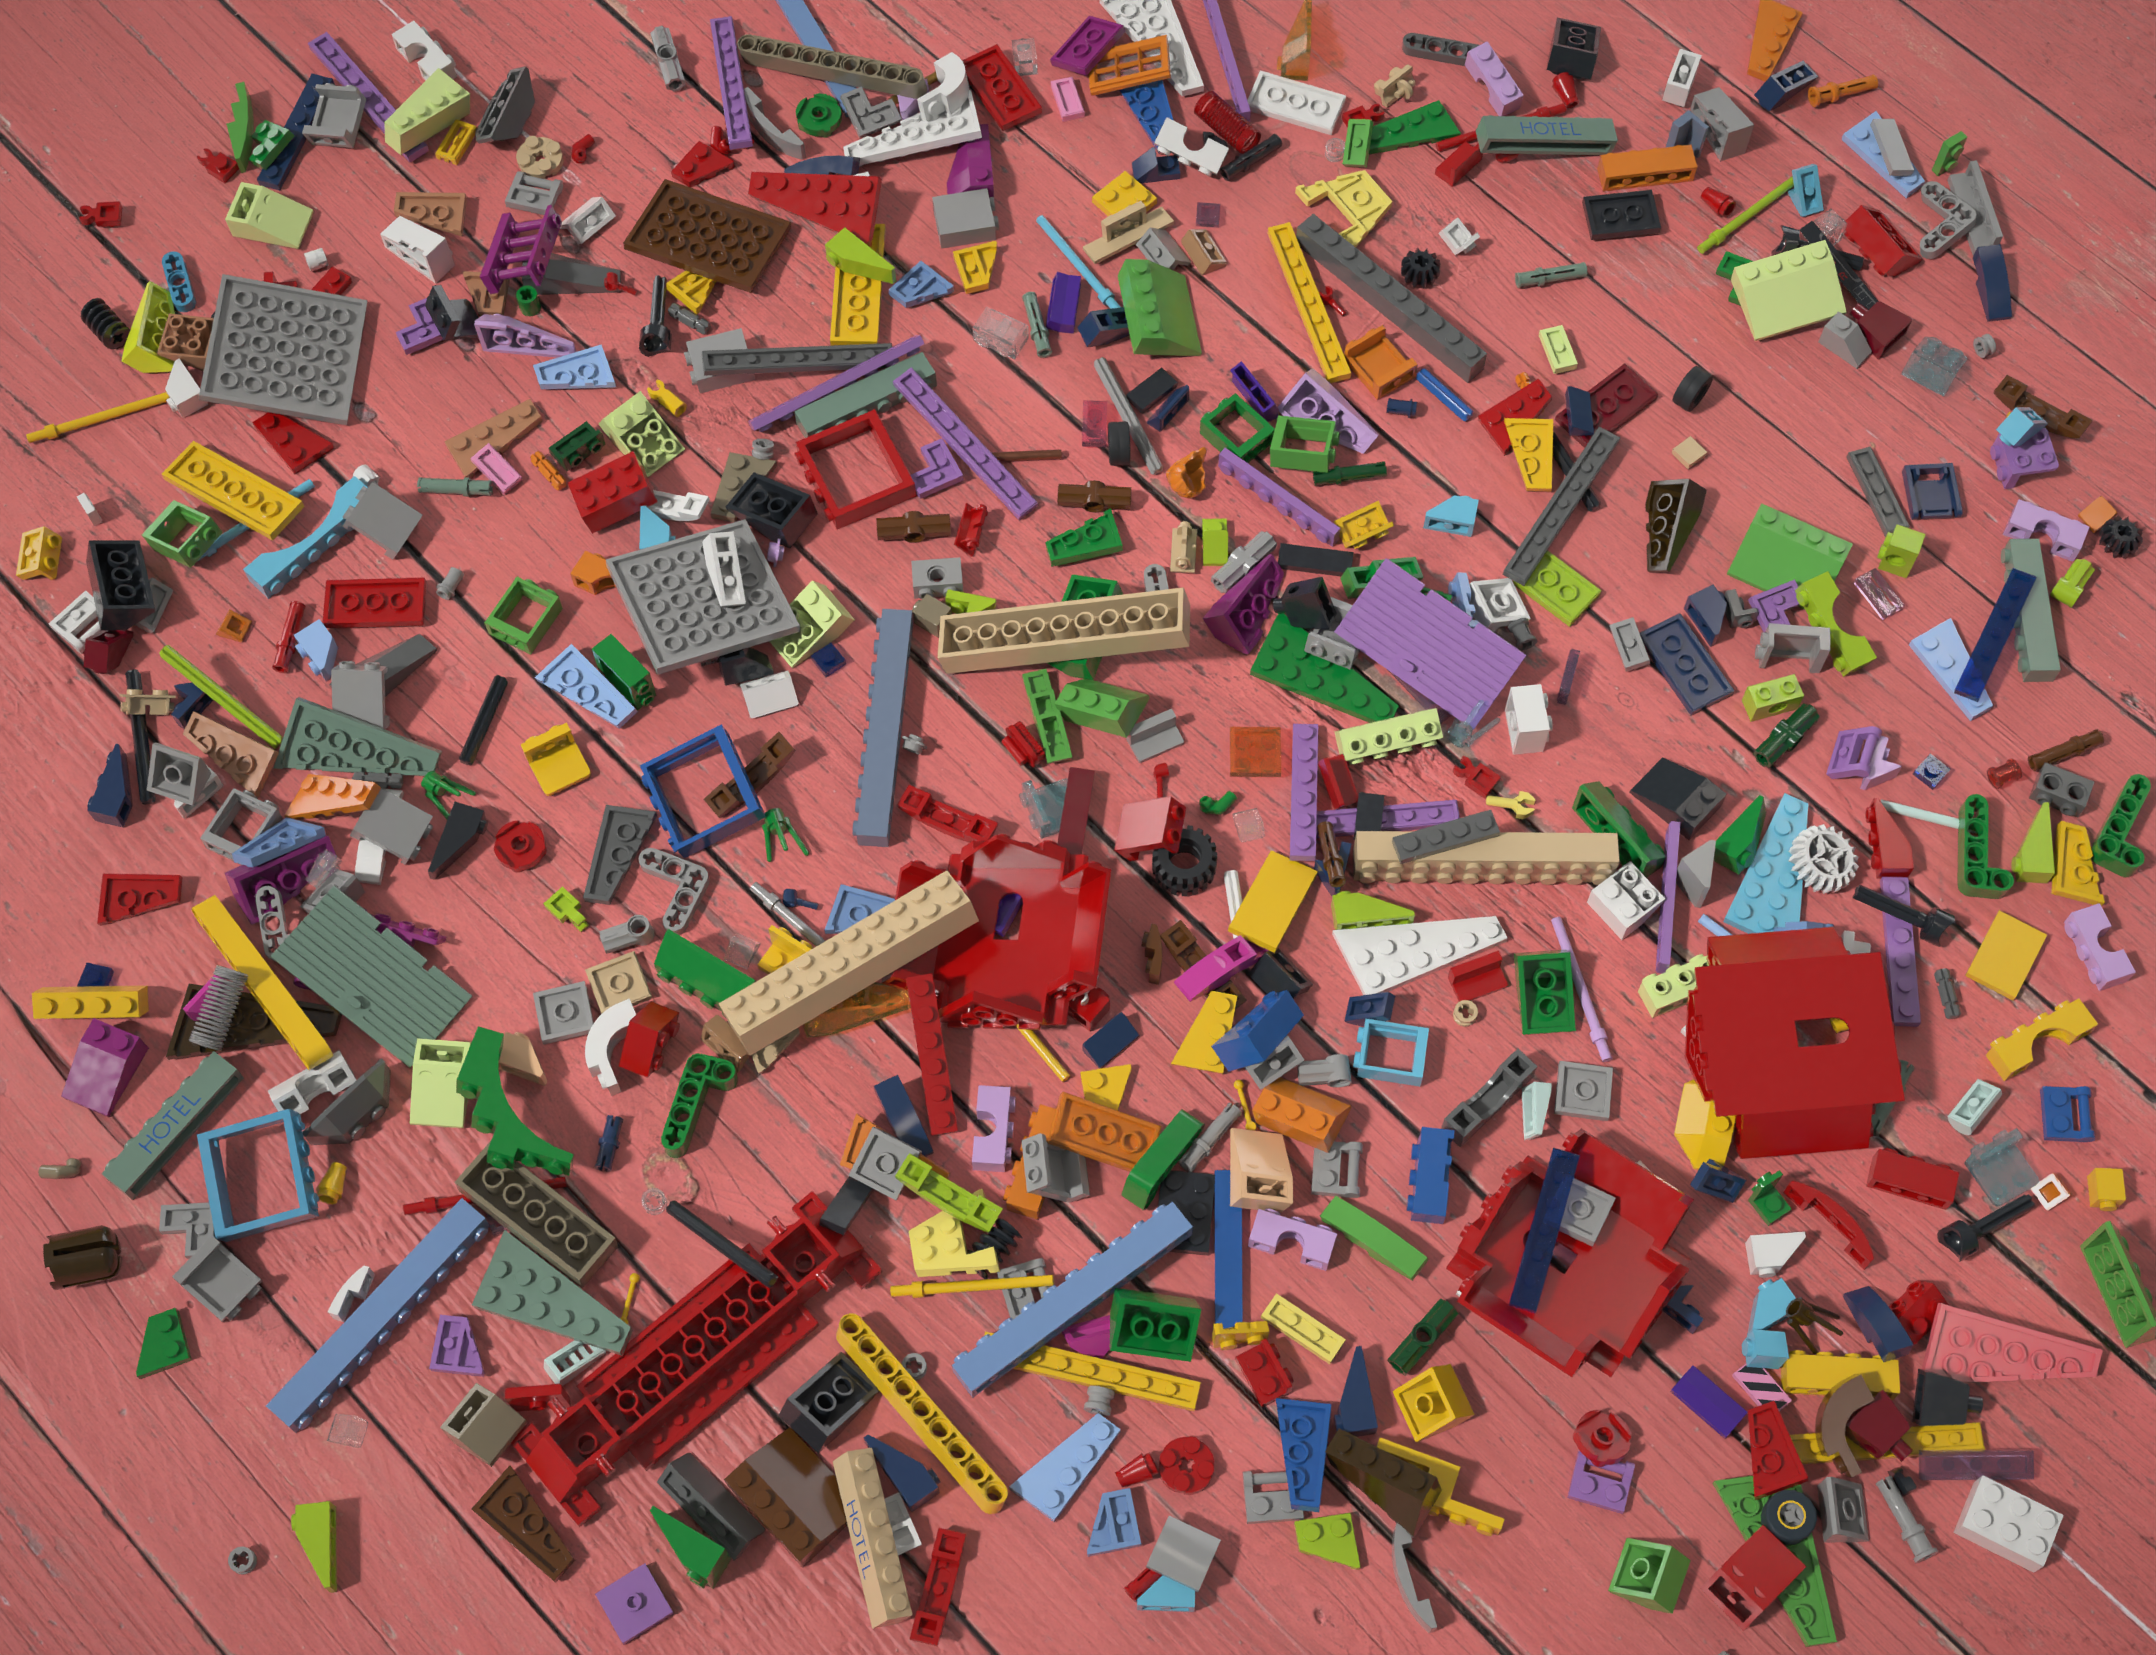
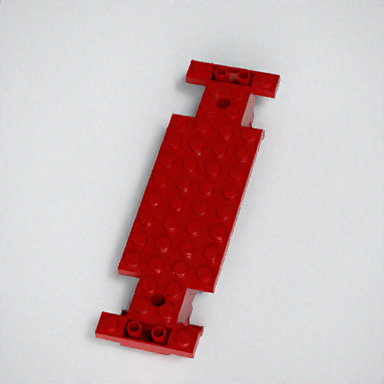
M813 1191L792 1207V1211L799 1218L794 1224L785 1227L777 1216H773L772 1220H768L767 1224L777 1235L762 1250V1255H759L750 1243L742 1248L743 1251L777 1275L778 1280L774 1283L773 1287H766L729 1259L627 1344L623 1356L614 1354L581 1381L576 1387L584 1395L582 1400L566 1409L558 1397L552 1398L558 1406L557 1408L551 1400L547 1404L557 1415L552 1425L540 1433L531 1423L518 1433L511 1442L579 1528L602 1509L585 1489L594 1479L602 1473L606 1477L610 1476L608 1468L614 1473L616 1468L612 1464L628 1451L631 1452L645 1471L655 1465L819 1326L817 1320L803 1304L822 1288L826 1292L831 1290L830 1287L833 1289L836 1284L832 1280L845 1270L861 1290L882 1273L879 1265L864 1250V1247L849 1230L842 1235L819 1225L820 1218L827 1207ZM803 1260L812 1262L811 1266L805 1270L798 1268L799 1263ZM585 1441H595L594 1447L590 1451L584 1452L581 1450Z

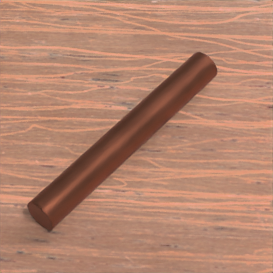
M1061 449L991 452L999 462L1062 459Z

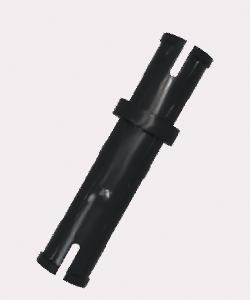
M1273 134L1246 153L1236 155L1235 160L1220 168L1222 177L1228 181L1238 173L1248 171L1251 165L1282 146L1280 137L1277 134Z

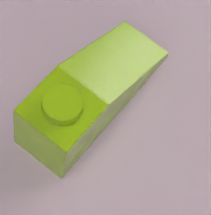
M842 229L825 244L827 261L832 266H837L843 272L891 284L896 282L895 267L848 229Z
M2044 802L2037 811L2016 856L2012 859L2011 869L2016 874V882L2048 883L2055 874L2048 802Z
M1342 891L1332 896L1331 909L1335 930L1411 924L1414 921L1415 914L1413 910L1361 893Z
M330 1501L295 1505V1514L291 1516L292 1530L295 1531L324 1588L331 1593L337 1592L336 1506Z

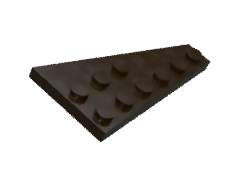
M189 983L166 1057L168 1060L212 1054L213 1051L220 1053L288 1042L254 996L246 992H241L242 995L238 996L240 1000H236L239 1003L235 1005L237 1009H232L235 1011L232 1014L234 1018H229L232 1020L229 1023L231 1027H226L229 1029L228 1032H225L228 1036H223L226 1040L222 1041L224 1045L221 1051L189 1041L192 1031L211 1035L194 1029V1026L214 1031L197 1025L195 1022L210 1026L214 1025L200 1020L193 1021L183 1010L189 1001L203 988L202 985ZM296 1001L323 1038L336 1036L342 1017L338 1010L333 1006Z

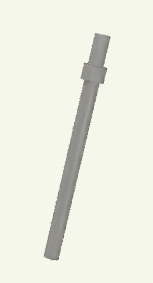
M755 882L750 887V890L764 901L763 905L770 911H776L815 946L825 942L820 935L784 906L776 894L769 893L758 882Z

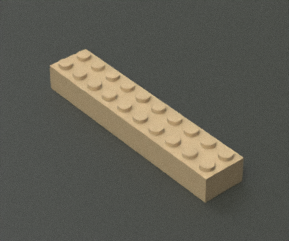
M1184 588L943 615L940 617L937 658L946 674L1189 647L1190 602Z
M1357 831L1353 848V880H1360L1362 883H1372L1374 881H1386L1388 883L1412 881L1413 883L1420 884L1426 881H1437L1441 884H1448L1452 881H1463L1466 884H1475L1479 881H1489L1491 884L1541 882L1542 884L1550 885L1556 882H1567L1570 885H1577L1582 882H1593V884L1599 885L1615 873L1619 864L1617 833L1500 832L1498 837L1404 864L1399 862L1392 838L1410 833L1409 831Z
M946 870L719 1003V1006L733 1031L751 1056L979 920L970 899Z

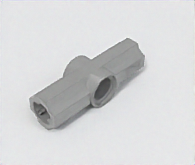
M663 26L655 27L650 32L666 89L673 92L679 91L686 83L670 30Z
M1261 531L1246 546L1236 548L1228 558L1227 563L1211 577V582L1215 588L1221 593H1227L1277 547L1273 536L1267 531Z

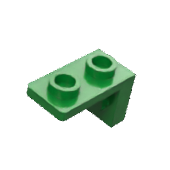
M1780 1170L1773 1175L1771 1172H1768L1757 1180L1758 1184L1751 1189L1753 1193L1748 1199L1767 1226H1770L1791 1211V1207L1775 1188L1783 1176Z

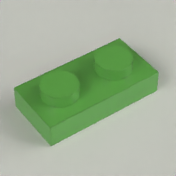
M1349 119L1342 163L1345 167H1367L1373 129L1372 120Z
M1962 131L1943 142L1932 168V171L1937 176L1944 172L1952 171L1958 165V158L1963 152L1964 144L1967 140V136Z

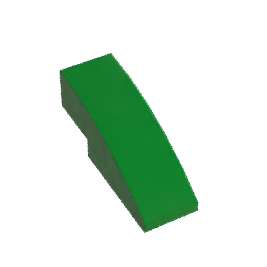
M1416 557L1389 559L1419 581L1424 578ZM1385 559L1373 560L1369 566L1349 567L1346 569L1340 579L1348 599L1358 598Z

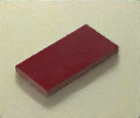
M1625 363L1587 391L1590 392L1594 433L1598 427L1613 433L1658 397V393ZM1565 408L1556 415L1555 421L1569 433L1567 408ZM1593 435L1572 437L1585 448Z

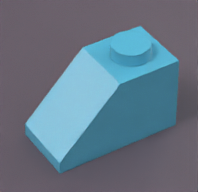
M2016 407L1996 431L2001 434L1999 438L2006 445L2021 446L2048 423L2030 407Z
M1454 495L1426 512L1423 528L1471 537L1479 500L1472 499L1469 496Z
M641 506L640 550L676 539V536H672L669 525L649 508Z
M1782 1278L1776 1282L1770 1279L1758 1287L1759 1292L1753 1300L1747 1336L1753 1330H1768L1788 1318L1786 1308L1796 1297Z
M1163 1575L1137 1599V1610L1194 1612L1195 1590Z

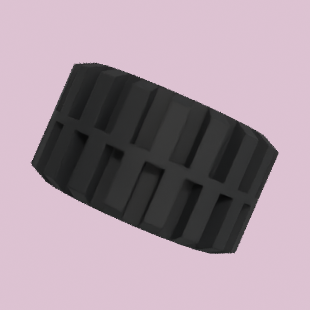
M1190 825L1187 826V829H1182L1177 853H1171L1165 848L1154 849L1152 871L1155 874V880L1158 884L1162 882V888L1165 891L1169 888L1173 895H1176L1177 892H1181L1182 896H1187L1188 892L1196 895L1199 888L1204 891L1207 888V884L1212 883L1217 866L1216 845L1214 842L1211 843V837L1208 834L1203 835L1202 829L1198 828L1195 831L1193 826ZM1179 853H1189L1194 855L1199 860V863L1192 868L1181 869L1173 865L1170 859Z

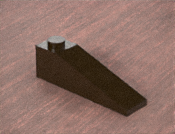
M1691 479L1651 481L1645 503L1646 512L1649 513V523H1646V531L1649 532L1647 571L1650 573L1670 572L1702 512L1707 490Z

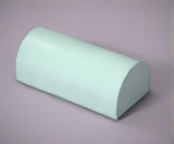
M1977 1079L1947 1116L1951 1126L1964 1135H1971L2001 1098V1089Z

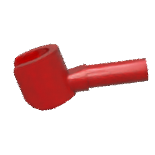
M608 272L607 278H604V286L608 291L619 289L635 295L637 292L636 289L618 282V275L616 273Z
M1330 286L1325 287L1327 295L1319 291L1324 305H1330L1342 317L1346 314L1334 300L1333 289Z
M1167 763L1157 764L1154 767L1153 775L1157 783V798H1163L1162 778L1169 777Z

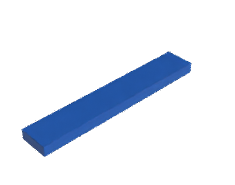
M1215 1170V1324L1222 1323L1223 1329L1235 1327L1237 1322H1243L1242 1208L1230 1207V1170Z

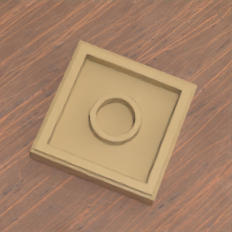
M635 951L585 969L601 1014L613 1005L630 999L632 1006L653 999Z

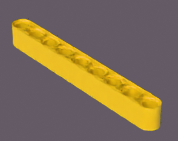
M213 895L192 907L191 910L195 918L233 970L249 976L247 977V982L243 983L306 1068L310 1071L333 1057V1053L326 1041L220 900Z
M853 1313L844 1315L840 1319L836 1333L838 1343L979 1508L987 1514L998 1513L1002 1509L1008 1495L1005 1484L863 1319ZM850 1327L856 1332L847 1333L844 1328ZM862 1348H869L873 1353L866 1354L862 1351ZM886 1368L891 1374H882L879 1369ZM905 1389L909 1394L901 1395L897 1390ZM915 1410H923L927 1415L919 1416L915 1413ZM939 1430L942 1433H944L945 1436L937 1437L933 1434L932 1431ZM957 1451L962 1454L963 1458H955L950 1452ZM975 1472L980 1475L981 1479L975 1480L970 1477L969 1473ZM993 1493L998 1496L999 1500L992 1501L988 1498L987 1494Z

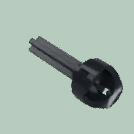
M1781 225L1783 230L1782 240L1772 250L1771 256L1800 248L1810 243L1800 240V230ZM1837 250L1852 269L1860 271L1863 266L1864 257Z
M659 275L655 276V280H653L650 324L640 330L639 350L647 357L671 350L672 333L664 326L667 278H661Z
M1862 885L1856 887L1853 899L1921 928L1920 939L1940 947L1939 939L1941 934L1947 927L1955 923L1954 915L1937 907L1932 908L1926 914Z
M2024 1194L1969 1226L1961 1220L1954 1221L1938 1231V1242L1950 1249L1959 1258V1262L1978 1252V1239L2035 1208V1203L2032 1202V1197L2029 1194Z

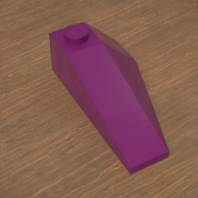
M979 124L982 138L959 144L947 180V194L987 188L989 198H994L988 124Z
M1273 554L1266 556L1224 594L1203 617L1204 622L1216 639L1244 654H1249L1261 639L1263 621L1269 617L1270 611L1268 608L1271 599L1276 597L1284 575Z
M325 836L258 866L247 867L246 865H241L224 874L233 896L250 924L253 925L259 922L256 894L260 888L271 886L278 889L284 905L292 897L295 898L304 886L311 880H315L338 859L329 836ZM267 891V895L262 897V900L268 902L269 910L264 909V914L278 912V907L273 909L271 906V900L275 899V895Z

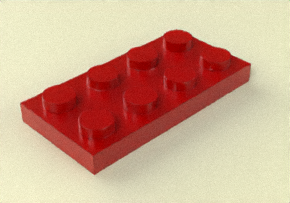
M998 44L962 60L968 83L1002 131L1042 113V106Z
M422 577L326 580L322 623L326 628L424 626L426 579Z

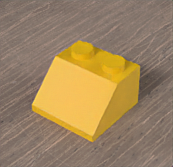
M1451 1364L1431 1367L1392 1391L1415 1442H1420L1451 1429L1475 1415Z

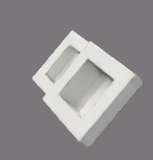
M363 1266L339 1290L328 1310L333 1319L344 1322L354 1297L365 1300L375 1277L370 1267Z
M900 1493L885 1498L898 1555L922 1545Z

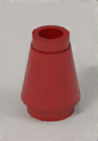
M1568 72L1555 76L1552 80V88L1566 107L1573 108L1578 105L1579 100L1574 77L1570 76Z
M1710 187L1705 188L1701 194V199L1719 217L1723 216L1726 218L1730 216L1736 207V202L1732 196Z
M1150 1452L1145 1455L1141 1453L1119 1471L1115 1472L1122 1488L1154 1479L1153 1476L1159 1473Z

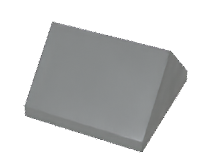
M156 742L153 743L147 791L192 806L195 805L211 775L203 759Z
M1715 840L1706 842L1683 857L1677 868L1676 884L1697 908H1701L1710 889Z
M334 869L300 907L309 914L333 886H336L355 902L365 891L354 874Z
M1826 1477L1817 1486L1824 1543L1869 1541L1862 1484L1835 1477Z

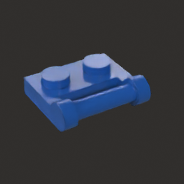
M2043 1086L2040 1089L2044 1140L2067 1142L2095 1141V1131L2091 1127L2089 1105L2091 1088L2086 1086L2076 1088ZM2071 1099H2078L2080 1131L2073 1130Z

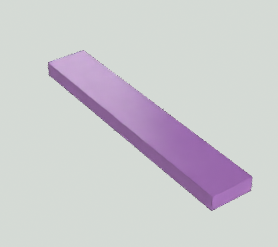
M1457 800L1383 806L1381 831L1420 830L1459 819ZM1357 808L1317 811L1316 838H1319L1317 826L1324 821H1329L1333 824L1335 837L1354 835Z
M1674 821L1669 823L1665 834L1664 854L1666 858L1663 863L1661 894L1665 901L1660 905L1655 970L1657 971L1656 973L1661 974L1665 973L1666 969L1669 968L1671 958L1680 822Z

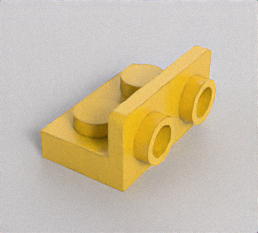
M45 526L22 533L16 576L25 580L42 574L50 580L56 579L62 537Z

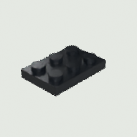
M1652 190L1583 197L1582 204L1591 240L1660 233L1661 224Z
M1171 1170L1161 1182L1158 1207L1163 1204L1167 1206L1173 1202L1193 1227L1192 1235L1170 1252L1208 1256L1215 1174Z

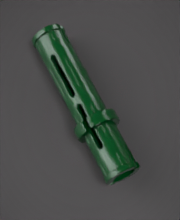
M1385 461L1349 467H1339L1338 465L1329 469L1328 473L1312 471L1314 486L1333 483L1341 485V482L1387 477Z

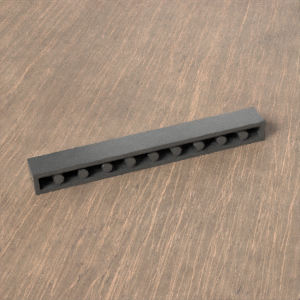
M1312 214L1297 227L1296 238L1301 249L1465 382L1469 383L1484 370L1487 353L1315 214Z

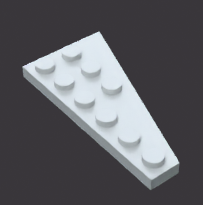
M1100 0V4L1118 24L1124 25L1125 33L1133 42L1167 35L1171 78L1167 80L1181 96L1204 91V84L1171 0ZM1160 49L1144 52L1147 57L1160 55ZM1161 61L1153 63L1156 68L1161 67Z
M969 90L964 104L951 115L944 111L926 122L921 118V114L918 113L900 121L901 125L896 128L886 127L882 129V134L876 137L866 136L844 146L843 149L845 156L860 157L859 166L868 163L881 162L886 159L903 157L908 154L925 152L930 149L947 147L982 138L972 92Z
M1496 916L1333 930L1332 932L1363 995L1391 991L1503 944L1508 939Z

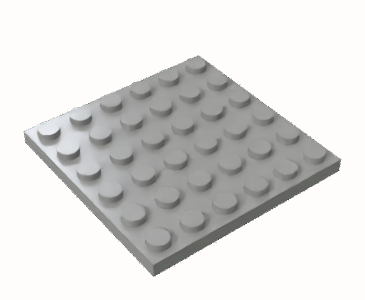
M222 274L199 400L347 425L367 300Z
M746 519L606 559V567L657 675L800 632V625ZM734 531L746 604L720 607L706 566L702 541L709 533Z

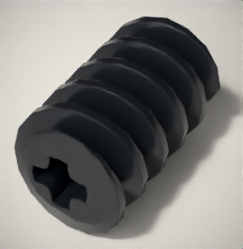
M95 298L87 302L81 311V320L106 348L118 349L123 347L130 329L116 316V313L111 310L102 298Z
M997 1218L994 1223L995 1227L992 1226L988 1235L981 1234L979 1237L981 1243L974 1242L972 1244L974 1251L967 1250V1253L971 1254L994 1246L998 1263L1002 1264L1003 1260L999 1254L1003 1253L1009 1256L1010 1251L1007 1245L1009 1244L1016 1248L1018 1245L1014 1240L1015 1236L1020 1239L1023 1238L1011 1224L1001 1218ZM985 1270L977 1271V1274L982 1278H989Z

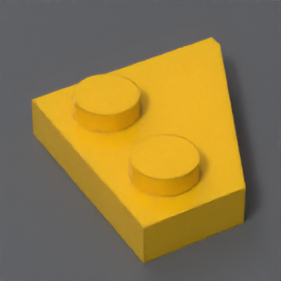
M684 271L667 282L666 287L671 294L697 315L700 313L716 281Z
M1131 1064L1080 1072L1084 1099L1119 1111L1125 1087L1131 1074Z
M1267 1321L1237 1322L1235 1327L1223 1329L1222 1323H1216L1213 1325L1214 1348L1221 1347V1350H1231L1241 1343L1248 1342L1250 1346L1258 1345L1261 1340L1268 1339Z

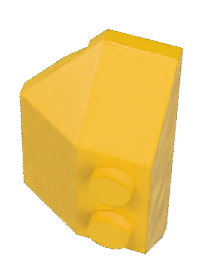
M1694 1079L1683 1086L1674 1135L1690 1160L1693 1169L1699 1170L1702 1163H1707L1709 1159L1724 1166L1736 1116L1716 1117L1714 1102H1704Z

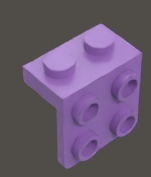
M2046 428L2041 429L2021 446L2006 445L1999 438L2001 435L1999 433L1990 448L1991 458L1995 460L1997 465V477L2002 481L2004 489L2014 488L2021 475L2055 471L2059 466Z

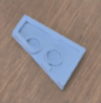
M602 344L533 365L541 389L616 387Z

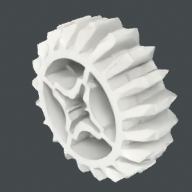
M1824 824L1818 827L1814 825L1800 832L1799 836L1793 840V846L1788 851L1792 854L1789 862L1795 864L1791 871L1798 872L1797 880L1803 879L1805 887L1812 885L1814 892L1821 889L1823 894L1830 891L1834 893L1841 888H1845L1856 876L1854 872L1859 867L1855 862L1859 857L1853 854L1856 847H1850L1848 844L1851 838L1844 839L1842 837L1843 831L1835 833L1834 826L1826 828Z

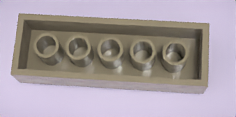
M489 1142L454 1182L457 1189L577 1285L584 1288L618 1248L616 1238L516 1161L513 1170L508 1168L499 1169L487 1163Z

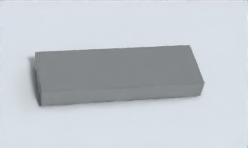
M1873 119L1870 125L1889 175L1911 176L1914 168L1895 119Z

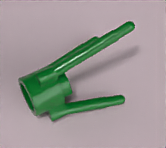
M435 771L428 772L421 782V786L427 790L425 796L435 804L446 820H448L450 814L436 798V795L442 796L446 791H449L459 797L461 793L458 790L472 796L476 795L475 791L448 779L444 775L441 776Z
M773 808L766 811L765 824L762 825L765 835L767 861H772L770 833L778 835L783 850L788 851L787 842L783 834L786 828L804 855L808 856L809 851L791 825L789 817L784 816L782 809Z

